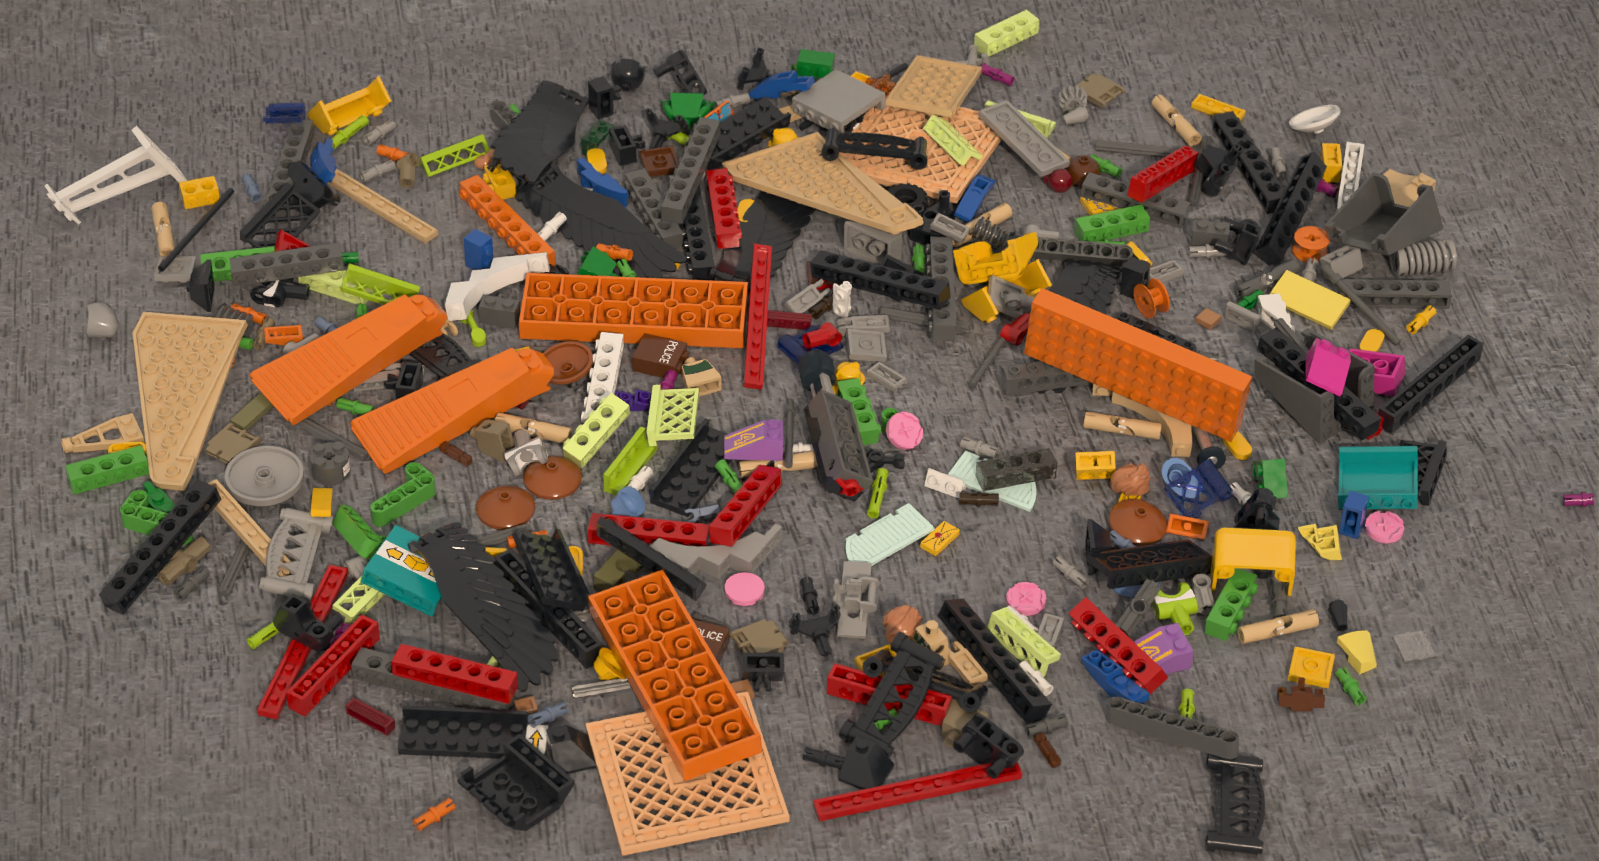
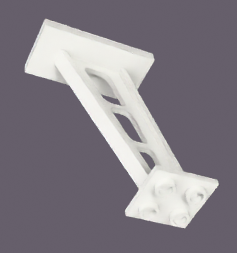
M136 126L132 129V132L143 146L59 192H56L48 184L45 187L48 190L47 196L55 202L54 206L60 212L64 211V215L69 221L74 220L79 225L81 221L74 213L76 211L169 174L178 182L188 180L177 165ZM146 159H150L155 164L153 167L132 176L124 174L126 169ZM115 175L123 177L121 181L104 188L97 187V184ZM89 188H93L95 190L94 192L85 195L81 198H78L76 200H69L70 198L88 190Z

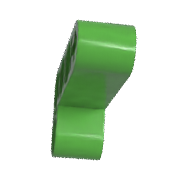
M413 462L406 465V483L371 504L373 525L385 526L432 498L436 494L434 475L419 463Z
M143 490L133 491L120 508L123 527L146 535H150L165 516L169 514L149 508L148 496ZM193 534L188 538V540L183 545L188 544L193 540Z
M340 505L332 524L360 556L371 559L386 537L376 535L353 508L347 505Z

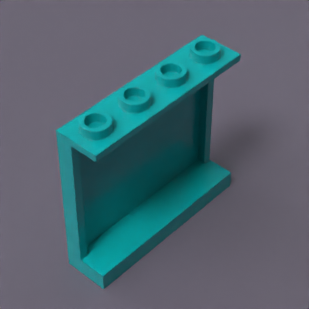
M1418 446L1339 447L1338 509H1343L1350 491L1369 496L1367 509H1418Z

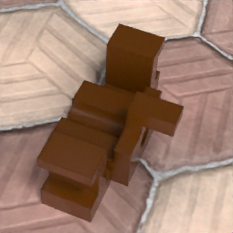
M1298 677V687L1291 686V694H1287L1286 687H1278V706L1290 707L1291 711H1311L1312 708H1324V690L1315 688L1313 695L1312 687H1305V678Z

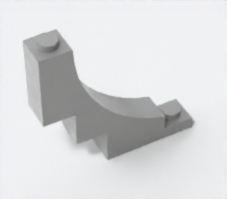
M774 524L764 535L755 531L737 540L733 547L725 545L686 546L668 542L661 538H658L649 546L662 553L671 561L679 564L691 574L695 575L700 570L720 579L729 568L741 573H753L782 541V526Z

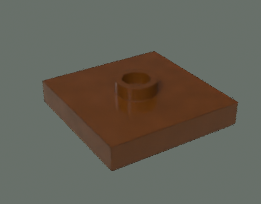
M673 146L639 151L643 169H646L650 177L673 174L675 168L679 167V160Z

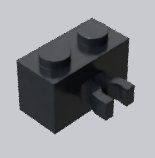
M604 76L588 81L589 109L598 120L614 115L613 100L621 99V95L617 93L621 92L619 85L612 87Z
M626 125L609 128V144L619 165L636 163V148H645V141H642V135H636L632 138Z
M1130 256L1127 262H1123L1120 269L1122 277L1119 281L1121 295L1134 299V288L1137 284L1145 285L1148 288L1151 263Z
M403 362L399 377L394 374H388L385 389H395L396 400L421 389L423 383L422 364Z
M742 653L740 661L741 681L746 679L748 681H756L755 692H759L760 684L764 681L767 692H771L770 681H782L785 672L784 653Z

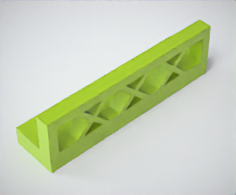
M481 134L420 157V165L418 167L423 166L428 178L474 161L478 156L486 154L490 149L484 135ZM482 144L485 150L481 154L474 151L475 146ZM465 150L470 153L467 159L458 157L459 152ZM448 156L454 158L451 165L443 163V159ZM432 162L437 163V169L435 171L430 172V169L427 164Z
M349 263L340 291L385 305L404 294L408 298L418 295L420 286ZM347 281L354 283L356 288L347 287ZM370 288L374 293L369 294L364 289ZM388 294L392 299L387 300L382 295Z
M640 427L603 474L605 492L617 495L618 491L628 486L630 479L639 473L642 467L649 462L658 450V443L657 446H649L646 439V428Z

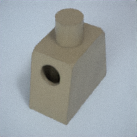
M487 419L478 427H473L470 431L471 438L477 439L478 448L482 453L503 463L507 461L504 452L515 447L509 423Z
M953 699L942 724V736L945 737L944 744L949 748H953V743L962 735V728L975 714H981L987 719L989 714L978 709L975 712H966L961 708L960 701Z

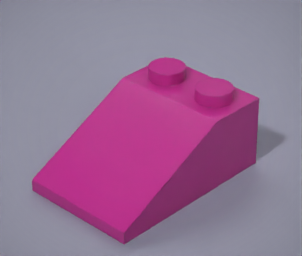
M1316 338L1306 355V381L1341 396L1351 363V354L1345 348L1335 347L1325 339L1320 340Z
M1350 348V352L1374 365V392L1395 396L1406 374L1405 356Z

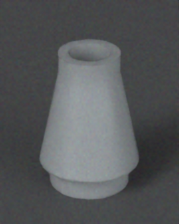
M1078 106L1067 114L1062 115L1064 125L1082 123L1089 119L1085 106Z

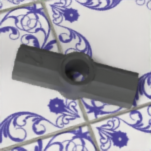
M1146 579L1116 623V626L1128 637L1142 616L1148 611L1150 604L1161 589L1153 580ZM1134 604L1141 608V612L1134 609Z

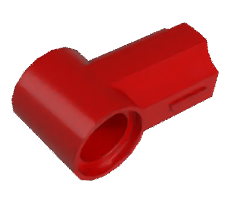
M1027 313L1021 314L1012 324L1007 323L1002 328L1000 337H1003L1007 342L1015 346H1019L1028 331L1030 315Z
M826 322L818 330L803 334L802 340L807 349L827 343L829 346H836L841 342L842 334L832 323Z

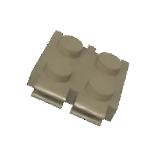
M1092 73L1077 84L1078 87H1083L1084 91H1086L1087 100L1100 108H1104L1106 103L1115 100L1117 95L1125 92L1124 87L1100 74L1095 75Z
M230 422L207 442L205 450L216 459L220 457V461L229 464L239 453L257 447L261 443L262 438L259 436L255 437L249 434L247 430H241Z
M766 619L734 630L729 634L730 638L738 644L737 648L739 651H743V653H780L784 651V647L789 645V641L782 632H779L780 629L774 620L766 621Z

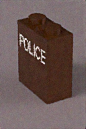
M645 333L632 356V371L664 378L667 370H673L678 376V374L682 373V365L690 355V352L687 351V343Z
M692 619L718 664H720L730 642L729 628Z

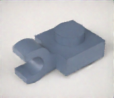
M719 504L696 509H685L684 513L691 512L693 515L692 519L686 520V522L694 523L699 516H703L704 519L715 517V513L720 512Z

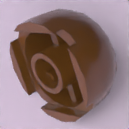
M1085 155L1072 158L1069 167H1066V170L1070 172L1073 179L1072 186L1077 185L1079 189H1082V184L1089 172L1097 175L1101 173L1097 161Z

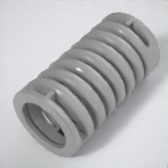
M1443 239L1442 241L1416 242L1390 254L1389 260L1393 275L1398 277L1400 274L1406 276L1407 274L1418 275L1420 273L1426 274L1427 272L1454 271L1457 255L1453 240ZM1395 258H1397L1398 269L1395 267Z

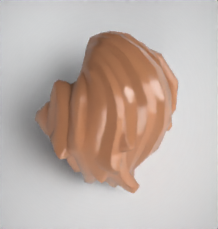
M1130 463L1120 467L1111 477L1110 484L1112 490L1116 493L1124 492L1126 496H1142L1150 490L1149 480L1151 478L1148 472L1149 468L1144 463L1136 466Z
M910 605L898 606L887 611L883 618V626L886 627L885 638L892 644L897 633L902 632L908 635V639L913 640L915 628L921 625L923 616H920L919 611L914 607H910Z

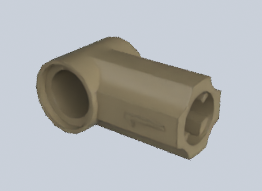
M410 152L397 161V167L400 171L399 185L403 188H411L415 185L416 167L420 165V159L414 152Z

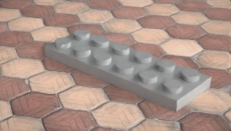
M1008 100L979 110V117L1040 177L1051 174L1056 169L1069 167L1070 161Z

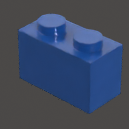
M474 229L464 237L465 266L473 270L490 269L494 258L491 236Z
M1353 491L1349 492L1343 506L1339 534L1358 539L1364 526L1369 496Z

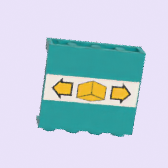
M395 525L364 568L361 583L433 617L442 596L427 562L419 554L411 553L408 548V543L419 541L420 536Z

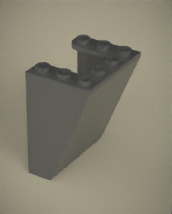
M1372 172L1324 225L1328 240L1390 255L1441 231L1443 225L1433 187L1425 184L1420 185L1417 188L1419 198L1410 207L1395 204L1388 178L1385 175Z
M1309 328L1301 332V335L1305 337L1303 344L1308 350L1316 338L1320 340L1325 339L1333 346L1341 347ZM1348 351L1351 354V363L1344 386L1373 410L1374 365ZM1263 356L1254 360V376L1319 444L1347 428L1334 417L1333 393L1327 391L1321 395L1287 376L1275 366L1274 362L1267 360Z

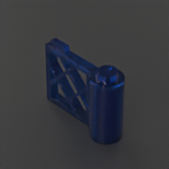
M305 102L269 103V107H266V116L263 117V122H302V120L306 119Z
M813 325L795 336L789 334L781 336L778 339L777 348L798 365L801 357L812 349L822 350L830 355L843 349L844 344L842 342L836 346L824 344L807 349L804 346V342L800 340H802L803 334L818 330L821 327L820 325Z
M1211 459L1204 461L1197 468L1164 487V490L1182 515L1191 518L1201 516L1202 513L1200 511L1217 501H1227L1232 497L1231 493L1233 492V489ZM1194 475L1198 481V487L1188 485V478ZM1175 486L1182 487V496L1174 494L1171 488ZM1186 489L1197 491L1196 499L1185 497ZM1200 492L1207 493L1211 500L1207 502L1199 500ZM1184 501L1194 503V510L1188 513L1184 507Z

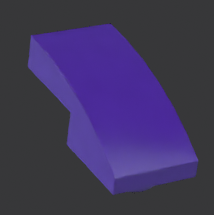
M636 389L635 394L615 391V396L627 403L630 411L650 409L651 392Z

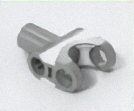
M522 429L514 433L513 441L515 447L504 452L505 459L516 477L521 475L523 468L531 462L538 461L542 465L548 462V454L541 437L537 436L531 439L528 431Z

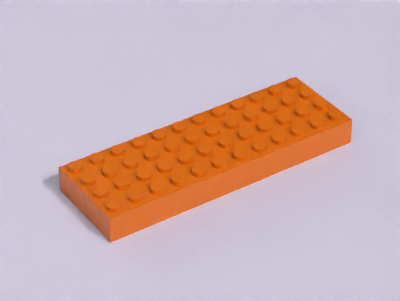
M527 273L519 318L520 339L596 342L597 339L600 340L601 332L623 334L624 343L639 344L646 333L686 342L687 346L743 348L748 282Z
M1041 288L1032 302L1024 354L1232 442L1241 427L1252 376Z
M664 570L588 596L591 616L684 781L762 753L760 733Z

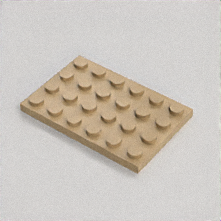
M917 55L886 98V105L896 109L903 108L912 112L919 111L928 115L935 114L941 115L944 118H952L981 75L982 67Z

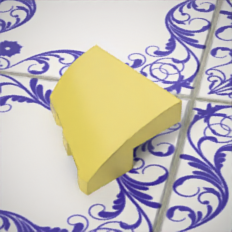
M1316 524L1298 527L1299 533L1321 557L1329 560H1342L1337 525L1318 529Z
M1368 631L1350 632L1337 638L1338 645L1348 655V662L1359 675L1376 668V658Z

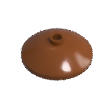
M561 342L543 352L554 368V375L549 381L552 384L565 385L576 382L583 378L593 365V354L590 348L580 342Z
M552 455L548 456V462L543 465L538 461L530 463L524 471L523 480L526 489L531 494L539 498L552 500L564 498L574 493L581 484L582 473L579 466L570 459Z
M501 485L484 492L476 503V513L479 520L486 526L499 530L526 524L535 512V502L530 493L512 485Z
M1126 499L1118 502L1112 507L1108 518L1111 530H1115L1125 539H1130L1135 546L1155 544L1164 537L1167 530V521L1162 511L1152 503L1141 499Z

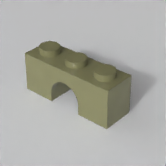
M616 549L615 553L606 559L604 565L595 571L593 575L594 590L601 592L625 583V573L622 571H630L637 574L643 566Z

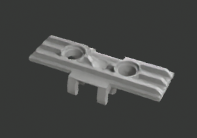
M844 561L842 585L839 584V579L834 580L835 596L832 598V605L838 604L841 613L838 621L837 637L866 639L867 615L877 611V605L875 604L876 588L879 586V580L871 577L872 563ZM868 591L867 601H861V593ZM857 613L859 616L851 618L848 614Z

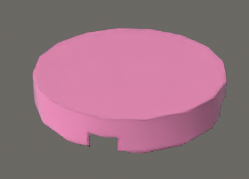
M900 412L888 420L886 433L888 439L895 447L909 450L921 442L923 428L920 426V421L916 416L908 412Z
M1376 511L1366 518L1365 531L1371 539L1377 542L1394 543L1403 536L1404 522L1398 515L1392 512L1385 511V513H1380V511Z
M743 572L729 577L726 580L724 591L726 598L732 600V603L735 605L750 606L763 598L765 587L760 577L753 573Z
M1020 582L1008 589L1006 603L1007 606H1013L1021 615H1035L1045 608L1046 594L1043 589L1041 590L1034 583Z

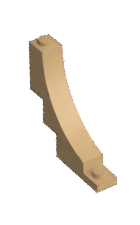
M1093 383L1092 395L1111 396L1113 404L1136 411L1151 422L1162 423L1161 432L1169 444L1171 456H1191L1192 431L1190 424Z

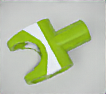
M1186 582L1178 584V594L1167 595L1160 590L1151 605L1157 620L1171 618L1172 623H1178L1186 636L1194 630V625L1189 615L1198 613V604L1190 586Z

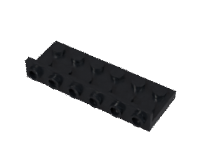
M764 97L720 122V137L706 168L708 170L719 168L723 162L734 159L740 153L748 151L752 146L760 144L768 137H772L775 129L787 128L790 125L791 114L789 112L783 114L771 101Z
M706 418L701 424H698L694 439H687L683 448L681 447L678 450L676 457L670 460L666 470L660 473L655 484L653 483L650 486V503L689 517L691 512L684 513V510L689 508L695 509L721 475L715 468V464L724 459V436L727 433L710 428L709 419ZM725 459V460H726L727 464H729L732 459Z
M600 517L597 521L598 537L652 573L664 570L672 586L694 601H697L707 587V584L694 574L689 573L679 564L671 561L644 541L633 536L629 531L621 528L611 519L607 518L605 520Z
M555 529L552 538L548 535H536L529 531L522 532L516 530L513 538L542 604L583 612L585 606L589 603L588 596H590V593L560 529Z
M1189 539L1089 553L1087 555V562L1108 577L1107 587L1109 589L1142 585L1146 579L1161 582L1194 577L1198 574L1208 575L1211 572L1212 555Z
M403 706V721L398 754L499 759L504 756V743L518 734L526 738L527 725H529L528 712L519 710Z

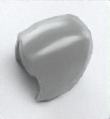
M104 303L87 305L88 321L85 328L87 336L95 338L115 336L119 324L110 307Z

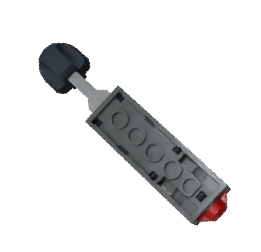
M811 350L801 357L798 369L802 387L812 392L813 399L803 410L823 488L829 493H834L843 499L855 502L873 483L852 402L836 396L833 392L832 386L837 378L832 358L824 351Z

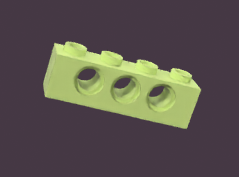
M1025 10L976 33L974 45L978 47L980 53H987L989 57L1039 32L1040 19L1028 10Z
M345 270L298 277V282L309 284L310 290L354 304H366L368 302L367 299L340 291L346 273ZM347 281V287L356 288L354 283ZM370 288L364 289L369 294L374 293Z
M610 393L608 397H604L599 407L588 415L587 421L577 427L571 439L568 438L564 442L562 448L564 457L570 459L582 469L630 415L629 405L613 393ZM605 414L611 415L608 418L603 417ZM593 428H599L598 431H591ZM580 442H587L586 445H579Z

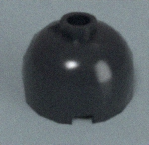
M621 59L618 63L616 61L613 62L611 66V80L615 86L619 85L621 90H635L644 81L645 67L643 66L642 68L640 62L632 59Z

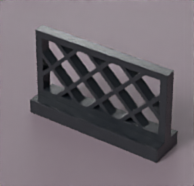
M287 182L240 231V240L245 244L248 242L254 248H263L262 246L276 245V241L266 242V234L277 235L280 230H283L297 238L321 213V210L294 191L293 186ZM294 196L299 200V205L289 206L288 201ZM300 209V217H290L289 210ZM302 209H311L314 213L311 216H303ZM279 210H287L288 217L277 218V212ZM288 221L289 229L278 230L277 222ZM290 221H301V226L291 229ZM275 222L276 230H265L267 223ZM255 235H264V242L256 243L253 238Z
M1401 440L1399 446H1418V455L1420 456L1418 464L1423 462L1428 464L1422 468L1418 465V475L1421 474L1424 477L1418 480V499L1421 500L1422 505L1429 506L1447 457V441L1439 440L1438 444L1435 445ZM1426 450H1428V451H1433L1432 453H1430V454H1428V455H1425V454L1423 453V452L1426 451Z

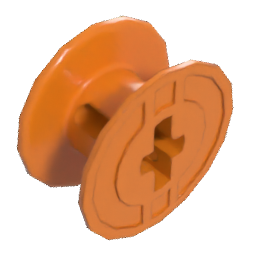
M1306 226L1295 232L1294 239L1296 243L1292 248L1294 256L1303 262H1307L1309 258H1312L1311 263H1313L1314 258L1321 262L1320 258L1328 254L1327 246L1330 243L1326 231L1319 227Z
M1156 278L1150 279L1148 288L1142 284L1135 286L1134 300L1144 317L1148 319L1153 318L1156 309L1162 313L1169 310V295L1160 280Z

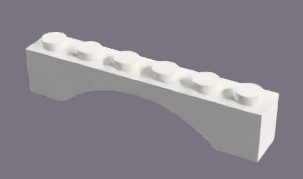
M1280 294L1258 295L1256 309L1258 315L1261 316L1260 321L1274 329L1276 328L1274 322L1279 318H1283L1295 333V328L1290 323V314L1286 312V303L1282 301Z

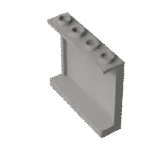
M837 69L815 82L809 90L800 92L792 98L794 113L828 130L836 128L839 133H844L845 125L873 106L880 110L886 108L884 92Z

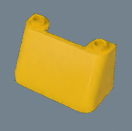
M1036 231L1008 240L1009 246L1000 253L993 254L990 244L986 241L974 242L953 250L960 281L969 285L987 282L992 275L1001 279L1021 275L1038 246Z

